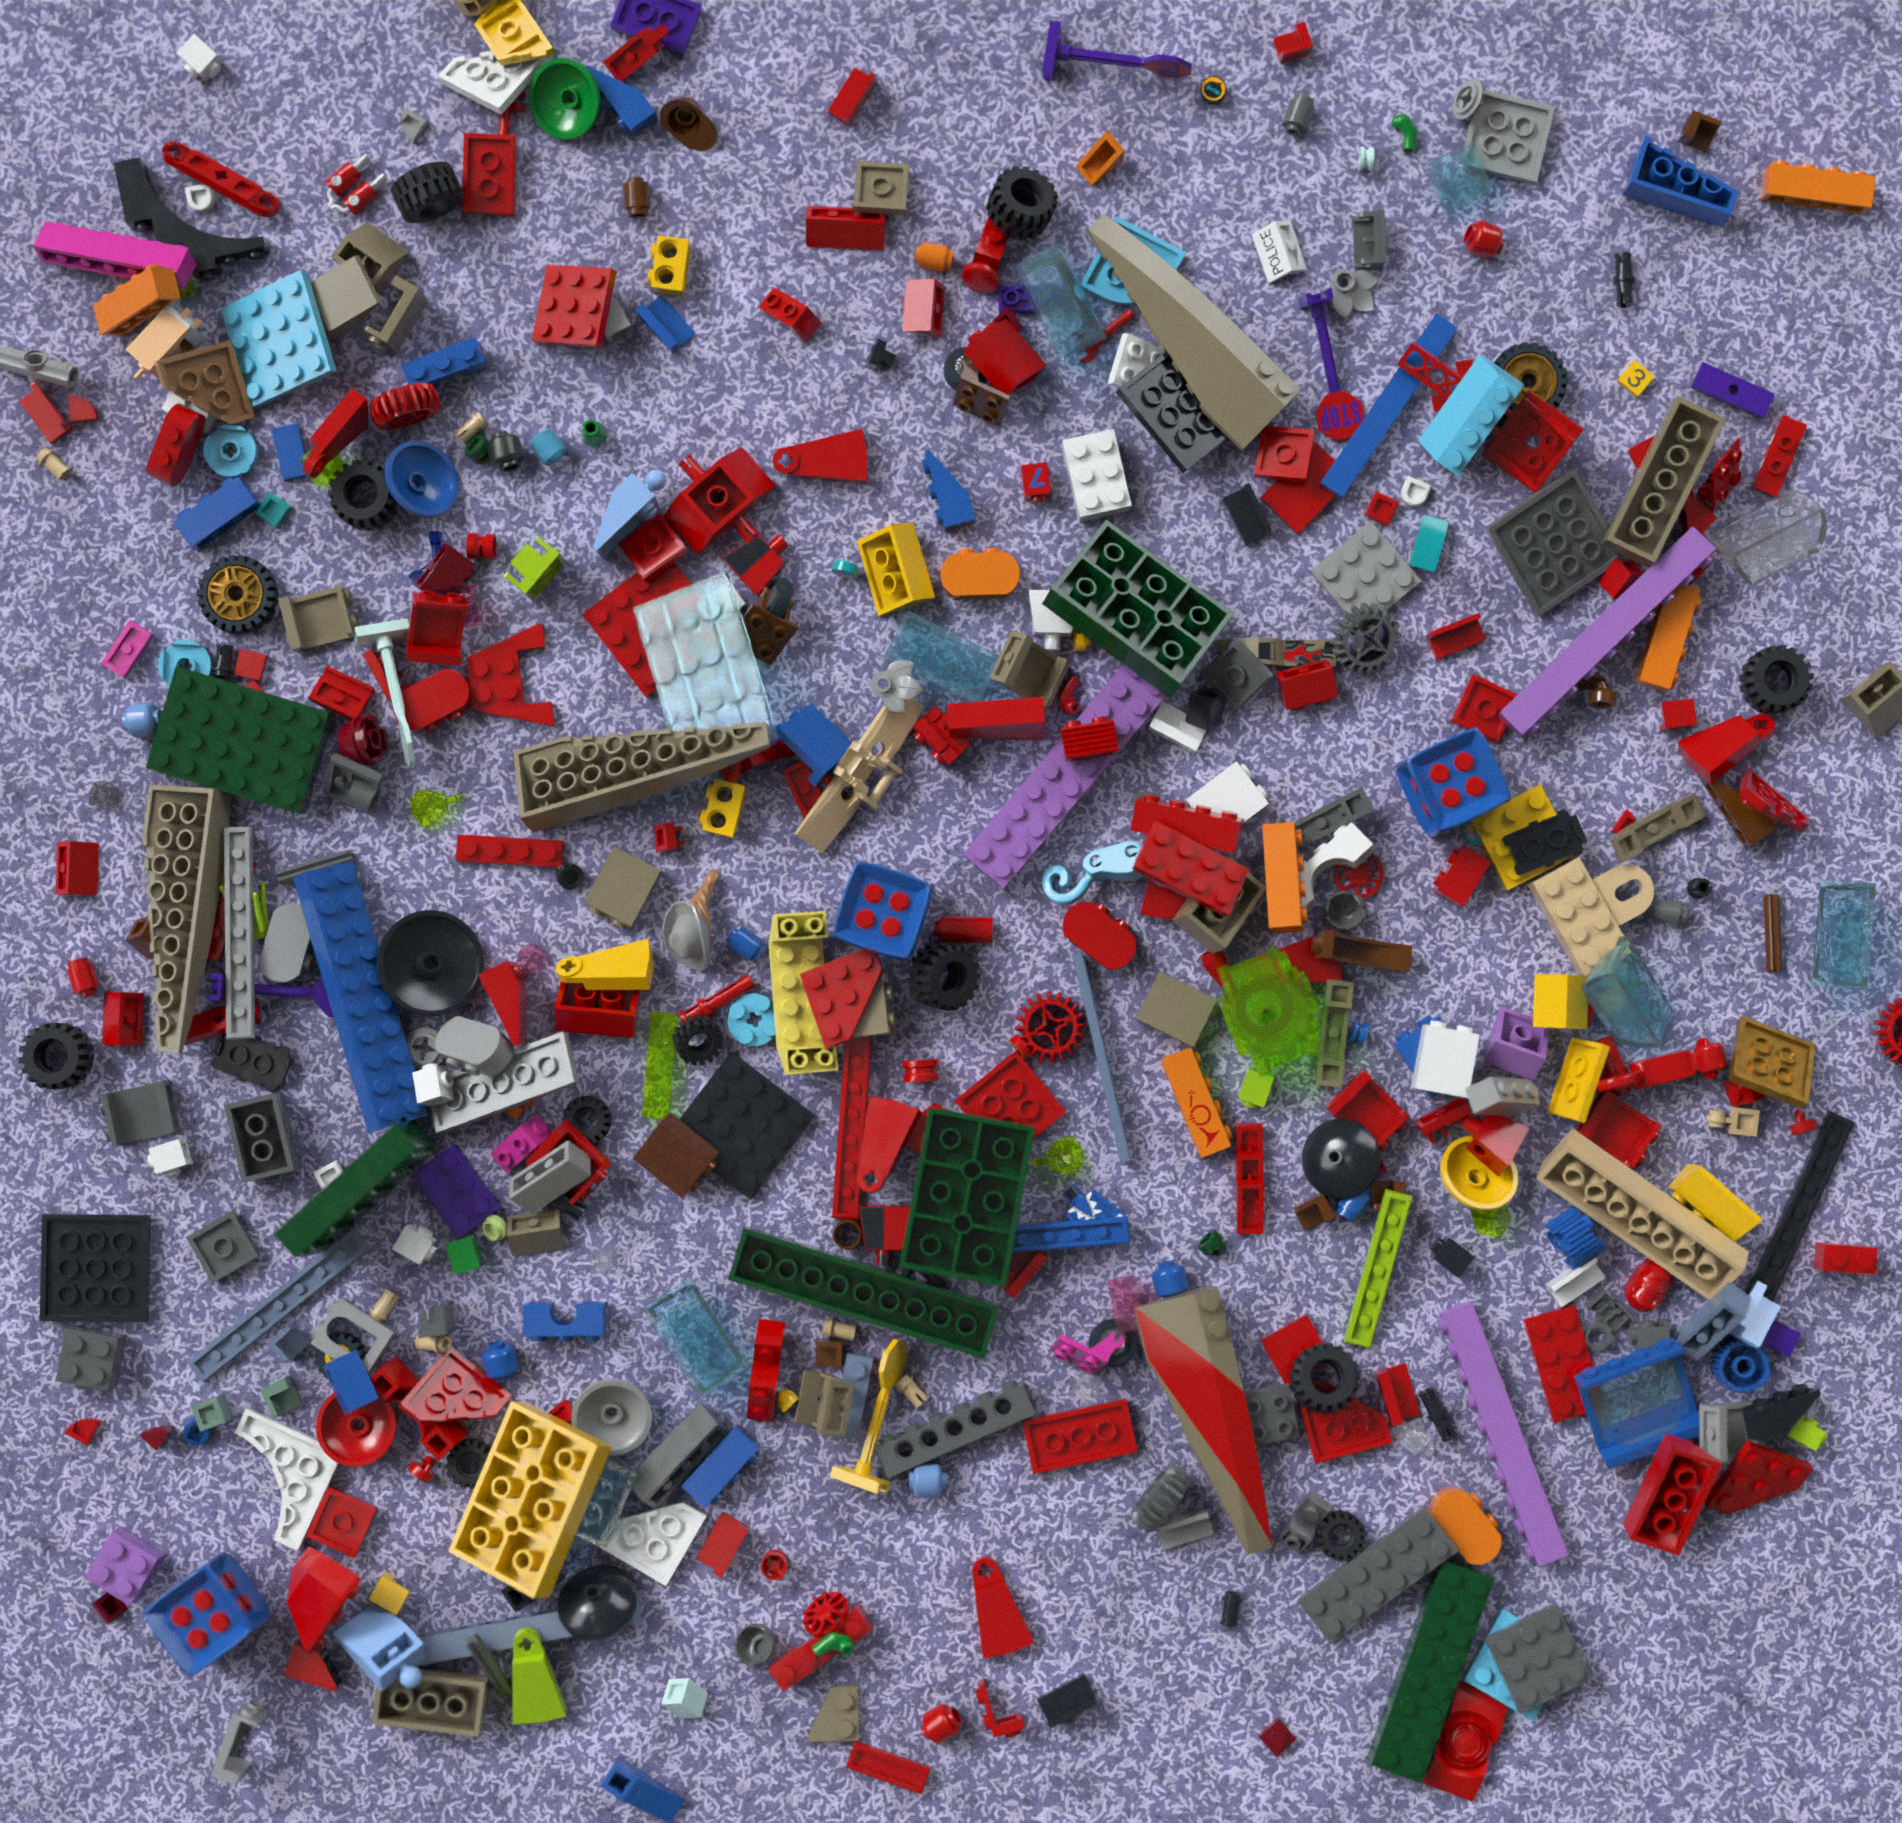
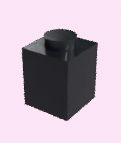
M1445 1236L1443 1239L1439 1237L1430 1248L1432 1254L1429 1257L1457 1278L1462 1275L1475 1258L1448 1236Z

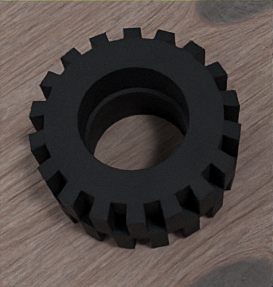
M444 161L426 163L409 170L393 183L390 190L404 221L407 223H423L439 218L453 210L463 200L465 195L451 164Z
M1015 166L1012 170H1004L1003 174L998 176L987 199L986 210H989L988 218L993 219V226L995 228L999 227L1002 234L1005 235L1007 233L1010 235V238L1015 239L1019 237L1020 240H1026L1027 237L1030 239L1036 238L1037 234L1041 235L1047 228L1058 204V201H1056L1058 194L1053 191L1055 188L1053 183L1048 182L1049 178L1047 176H1041L1039 174L1040 171L1036 169L1031 171L1029 167L1023 166V169ZM1016 200H1019V201L1024 202V203L1027 204L1029 207L1024 206V205H1021V204L1018 203Z
M363 459V462L353 460L350 466L345 463L342 465L344 470L341 472L336 470L334 473L336 479H331L329 483L332 490H328V496L332 500L329 501L331 507L343 521L359 530L360 528L371 530V527L378 529L382 527V522L387 524L391 521L388 517L391 514L395 516L397 512L395 506L399 504L388 489L385 480V469L375 462L371 463L369 460ZM369 481L375 483L378 494L374 503L363 509L353 507L351 503L353 489L362 482Z
M1773 645L1750 656L1747 659L1748 663L1744 664L1741 669L1744 673L1739 675V681H1743L1740 691L1746 692V696L1743 697L1745 701H1751L1753 703L1751 705L1752 708H1760V712L1765 714L1769 712L1771 714H1778L1802 704L1801 701L1806 700L1809 696L1807 691L1812 690L1813 684L1809 683V681L1814 679V674L1808 671L1812 666L1810 662L1805 664L1803 659L1806 656L1803 653L1798 655L1796 654V648L1791 647L1787 649V645H1779L1777 647ZM1769 665L1779 666L1786 672L1788 688L1784 694L1773 693L1766 686L1764 673Z
M941 941L927 943L924 945L925 949L919 948L916 951L918 955L917 957H912L911 962L913 964L912 967H908L907 972L910 973V978H907L908 984L912 985L909 989L911 994L916 995L915 999L923 1003V1005L944 1011L959 1010V1006L965 1007L968 1004L967 1000L973 999L975 996L973 992L978 990L979 987L977 980L980 979V973H977V970L980 967L977 962H974L976 959L974 954L969 953V949L966 947ZM947 965L948 977L945 984L941 987L939 981L940 973L944 966Z
M44 1023L39 1025V1028L30 1030L31 1035L25 1036L22 1040L26 1043L25 1046L19 1047V1052H23V1057H18L19 1063H24L25 1066L21 1068L23 1074L29 1075L27 1079L30 1082H36V1086L40 1088L65 1089L79 1084V1080H84L87 1077L85 1072L91 1071L92 1065H89V1061L94 1060V1054L90 1055L89 1050L94 1048L92 1043H87L86 1040L89 1039L87 1034L80 1033L82 1029L73 1027L72 1024ZM54 1040L62 1042L68 1052L67 1063L58 1072L51 1070L45 1061L46 1048Z
M1320 1343L1309 1347L1297 1356V1359L1291 1365L1293 1367L1292 1371L1289 1372V1378H1291L1289 1385L1290 1389H1293L1295 1392L1293 1395L1295 1399H1299L1302 1402L1300 1405L1304 1408H1311L1310 1411L1329 1413L1345 1407L1356 1396L1355 1392L1360 1387L1358 1379L1361 1378L1360 1372L1357 1373L1356 1368L1359 1366L1357 1361L1353 1362L1351 1359L1353 1355L1350 1352H1344L1343 1347H1335L1333 1343ZM1317 1363H1327L1336 1370L1339 1383L1334 1392L1324 1394L1313 1386L1310 1373L1312 1367Z

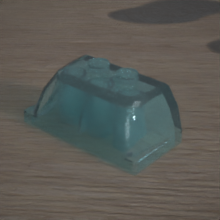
M1060 242L1012 267L1059 362L1107 338Z
M1820 879L1811 986L1867 991L1876 883Z
M1619 937L1615 948L1605 953L1592 967L1582 986V991L1615 1042L1630 1047L1659 1048L1672 1007L1630 937Z
M691 1277L644 1307L648 1321L691 1387L700 1396L706 1397L749 1367Z

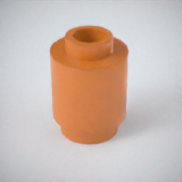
M923 242L922 247L917 246L914 262H919L918 268L938 272L950 271L954 250L948 249V246Z

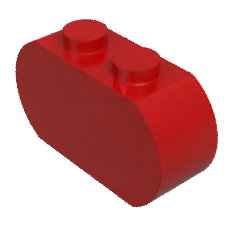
M180 403L175 404L169 410L146 467L147 475L171 487L177 486L183 480L206 424V418L203 414Z
M443 669L401 691L405 707V719L409 730L415 733L425 732L430 734L440 728L439 724L447 719L452 722L461 718L464 715L463 711L467 710L471 705V688L468 680L452 669Z
M1082 902L1074 905L1063 918L1062 931L1064 937L1106 969H1118L1129 963L1136 950L1135 937L1129 932L1132 927L1120 918L1117 921L1113 920L1108 916L1110 910L1099 902L1096 905L1091 902Z

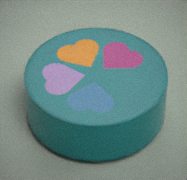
M844 560L834 561L832 573L849 579L857 578L859 572L857 565Z
M1467 821L1462 828L1464 840L1471 845L1482 844L1471 821Z

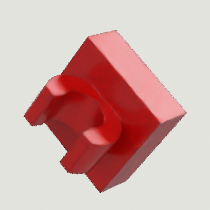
M674 822L653 826L656 852L674 850L685 844V841H677L675 832L683 831L682 826H674Z

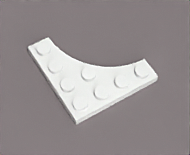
M248 1407L245 1409L235 1433L253 1444L271 1463L282 1496L280 1520L273 1540L298 1551L303 1544L339 1463L325 1454L317 1438Z

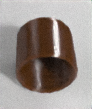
M852 1219L840 1221L833 1231V1239L836 1245L846 1250L858 1246L863 1235L860 1224ZM844 1223L853 1224L859 1231V1239L852 1245L842 1244L837 1238V1228Z

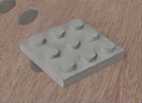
M1484 90L1487 93L1483 99L1484 105L1480 106L1479 114H1474L1469 122L1459 167L1535 185L1538 180L1555 107Z
M1372 521L1367 523L1310 570L1313 577L1338 607L1350 614L1352 613L1351 605H1355L1360 609V605L1363 602L1367 603L1368 606L1371 603H1376L1378 608L1383 606L1388 609L1421 582V579ZM1371 619L1362 620L1359 623H1357L1355 627H1361L1366 623V621H1370Z

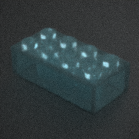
M907 610L883 658L884 662L888 664L899 660L911 661L914 663V668L910 675L965 702H979L983 700L992 682L989 677L998 661L999 655Z

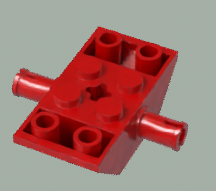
M743 447L720 458L706 471L702 469L691 454L685 457L691 467L683 459L680 461L678 466L682 468L693 483L678 495L663 517L697 555L732 527L746 543L752 540L747 531L754 538L759 536L760 532L753 527L745 515L777 486ZM725 495L723 497L724 501L722 503H715L714 496L722 497Z

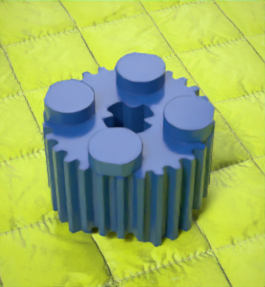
M1575 1206L1545 1224L1546 1229L1549 1230L1546 1232L1548 1240L1564 1257L1567 1256L1564 1262L1572 1270L1580 1267L1606 1249L1603 1241L1598 1236H1594V1233L1591 1231L1595 1228L1593 1222L1586 1214L1582 1216Z
M1729 1337L1720 1342L1719 1347H1715L1716 1351H1712L1714 1356H1710L1712 1362H1710L1711 1374L1725 1388L1739 1394L1750 1393V1390L1756 1391V1387L1761 1388L1760 1385H1766L1765 1380H1769L1767 1376L1771 1372H1769L1770 1366L1767 1363L1770 1361L1766 1359L1768 1355L1764 1353L1765 1350L1762 1349V1346L1757 1349L1736 1337ZM1739 1361H1741V1363L1744 1364L1742 1370L1739 1368L1737 1369V1364Z

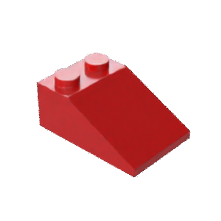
M507 960L478 976L514 1047H522L527 1044V985L524 981L527 975L521 964L517 965V963Z

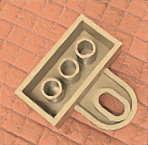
M1580 857L1566 862L1527 884L1575 971L1581 976H1586L1631 951L1618 926L1646 911L1654 897L1653 882L1650 876L1640 867L1629 864L1620 865L1591 879ZM1630 880L1637 881L1640 885V890L1636 895L1625 901H1619L1615 897V890L1619 886Z

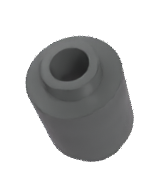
M1296 94L1290 100L1282 122V126L1288 134L1300 136V134L1307 132L1315 109L1313 106L1314 100L1304 94Z

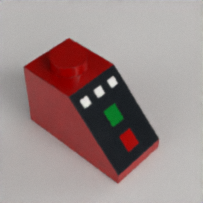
M300 1639L293 1644L284 1676L335 1692L340 1687L342 1680L325 1647L322 1646L318 1652L312 1650L310 1654H307Z

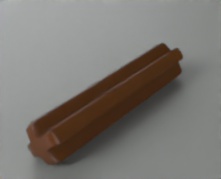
M1766 894L1763 897L1766 970L1768 972H1780L1783 969L1780 896L1778 894Z

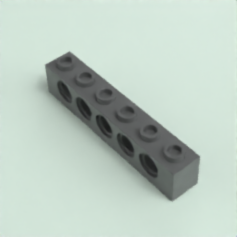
M1016 1380L1007 1382L1001 1386L1002 1390L992 1394V1391H987L978 1395V1401L968 1405L967 1401L959 1403L952 1407L953 1412L949 1414L936 1413L928 1417L929 1422L919 1426L917 1422L903 1429L905 1433L895 1437L891 1433L880 1438V1444H877L875 1449L887 1477L895 1476L1035 1415L1034 1407L1023 1382L1017 1383ZM999 1400H1008L1011 1403V1408L1007 1412L998 1411L996 1403ZM976 1410H983L987 1415L986 1420L982 1423H976L971 1418L972 1413ZM950 1421H959L962 1424V1430L956 1434L950 1433L947 1429ZM932 1431L938 1436L937 1441L934 1444L925 1443L922 1438L925 1432ZM909 1442L913 1446L912 1453L908 1455L901 1454L898 1450L899 1444Z

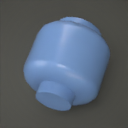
M152 702L130 705L122 716L123 727L126 732L135 738L154 736L162 710Z
M922 1463L915 1466L914 1470L910 1469L909 1491H913L915 1497L938 1498L941 1495V1489H947V1473H942V1468L939 1464Z

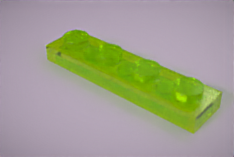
M655 1011L650 1013L642 1117L664 1119L670 1113L675 1056L672 1034H676L674 1028L677 1026L678 1013Z

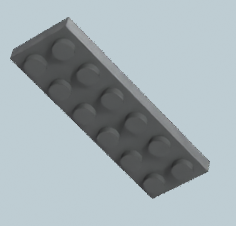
M1424 1505L1361 1553L1357 1554V1557L1349 1560L1300 1596L1297 1602L1327 1640L1333 1643L1458 1552V1546Z

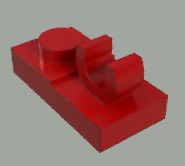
M370 649L362 655L387 700L392 702L381 653L378 654ZM397 671V676L401 677L403 673L401 671ZM404 683L400 686V689L402 691L410 686L408 683Z
M1458 1097L1414 1120L1417 1129L1424 1136L1426 1135V1138L1433 1144L1435 1143L1433 1138L1435 1131L1440 1130L1441 1134L1447 1137L1448 1132L1443 1126L1463 1121L1466 1115L1472 1113L1468 1103L1462 1097Z

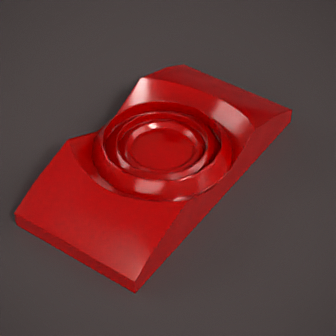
M1458 1681L1422 1783L1473 1802L1485 1777L1489 1758L1501 1733L1508 1706L1480 1689Z

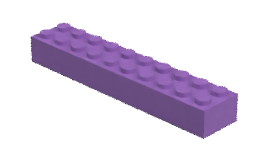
M1123 664L1077 720L1081 721V725L1092 723V718L1107 716L1108 721L1114 720L1120 752L1165 699L1166 695ZM1060 739L965 851L963 857L1004 890L1117 754L1065 762L1062 740Z

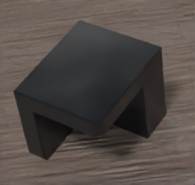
M1205 686L1191 692L1185 721L1206 731L1220 725L1226 695Z

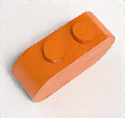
M987 548L985 553H974V549H960L958 553L951 554L944 561L941 568L942 587L947 595L953 599L1007 598L1016 590L1020 577V569L1015 558L1007 552H1000V548Z
M1446 1487L1437 1492L1432 1498L1429 1508L1430 1513L1458 1546V1552L1468 1563L1481 1565L1490 1562L1497 1556L1501 1548V1535L1496 1530L1499 1524L1490 1513L1485 1516L1481 1511L1480 1507L1483 1504L1474 1492L1468 1494L1459 1487Z

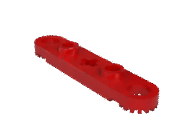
M173 140V142L169 141L163 145L162 158L168 165L259 216L269 218L278 214L280 207L278 196L276 197L275 194L272 195L271 192L263 190L262 186L196 149L188 148L184 143L181 144L180 141L177 143ZM171 152H178L182 154V156L179 155L178 157V155H176L175 157V155H172ZM266 202L271 204L272 206H270V208L269 206L265 208V205L262 207V204L260 203Z

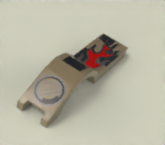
M1238 638L1264 665L1299 667L1327 659L1332 667H1336V655L1332 653V649L1336 645H1332L1330 640ZM1234 639L1217 640V646H1221L1222 652Z

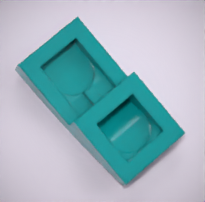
M1423 514L1408 565L1435 572L1445 539L1448 521Z

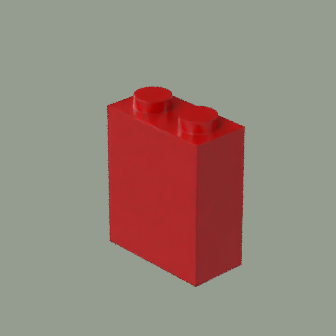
M1006 318L997 324L995 321L991 322L982 332L980 330L974 332L968 338L970 343L963 351L995 389L1008 395H1012L1033 382L1047 366Z

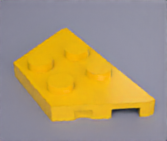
M521 0L496 1L486 9L485 13L474 24L501 66L556 54Z

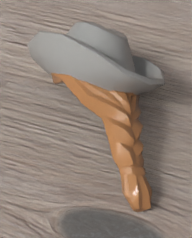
M711 869L707 873L706 880L698 889V892L692 896L689 903L686 901L675 902L665 913L662 926L665 948L678 962L699 971H704L710 962L711 916L707 905L712 896L714 885L719 878V872L715 869Z

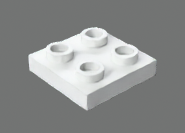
M1123 333L1108 384L1119 389L1166 351L1134 335Z

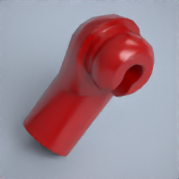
M1069 675L1059 691L1058 700L1064 713L1075 715L1078 713L1080 705L1076 701L1074 692L1081 681Z

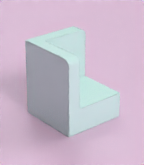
M690 1678L669 1679L661 1705L681 1719L701 1718L708 1693Z

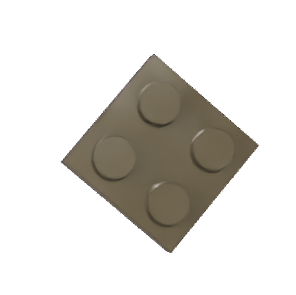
M857 161L853 212L906 215L909 164Z

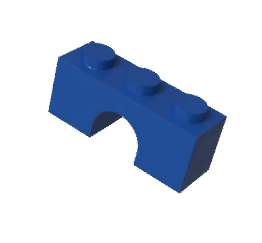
M476 337L401 364L408 384H421L424 382L432 384L435 388L440 387L439 383L446 378L456 375L467 377L489 368L481 345Z
M606 1301L578 1302L576 1304V1317L570 1323L560 1322L555 1317L553 1302H526L523 1304V1337H530V1341H546L547 1336H557V1341H572L573 1336H584L585 1341L600 1340V1336L606 1334Z

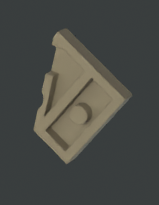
M831 1685L814 1725L809 1732L808 1742L859 1741L858 1685Z

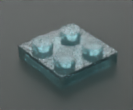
M1475 142L1425 163L1444 214L1494 193Z

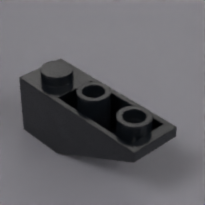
M1796 1384L1791 1387L1792 1390L1777 1391L1772 1393L1770 1398L1753 1400V1404L1742 1408L1747 1439L1769 1442L1787 1435L1821 1395L1820 1389L1809 1388L1807 1384Z

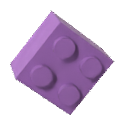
M120 1526L111 1532L84 1578L130 1606L139 1600L166 1553Z

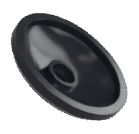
M1333 1119L1320 1124L1308 1136L1302 1151V1167L1308 1182L1318 1192L1331 1198L1346 1199L1361 1194L1374 1182L1380 1168V1150L1375 1137L1365 1126L1349 1119ZM1337 1152L1339 1154V1160L1337 1162H1334L1332 1160V1156L1334 1153Z
M609 1565L587 1567L574 1574L563 1586L557 1602L559 1619L566 1631L578 1639L601 1641L611 1638L621 1632L632 1620L637 1608V1591L631 1578L617 1567ZM597 1592L595 1596L590 1597L591 1593Z

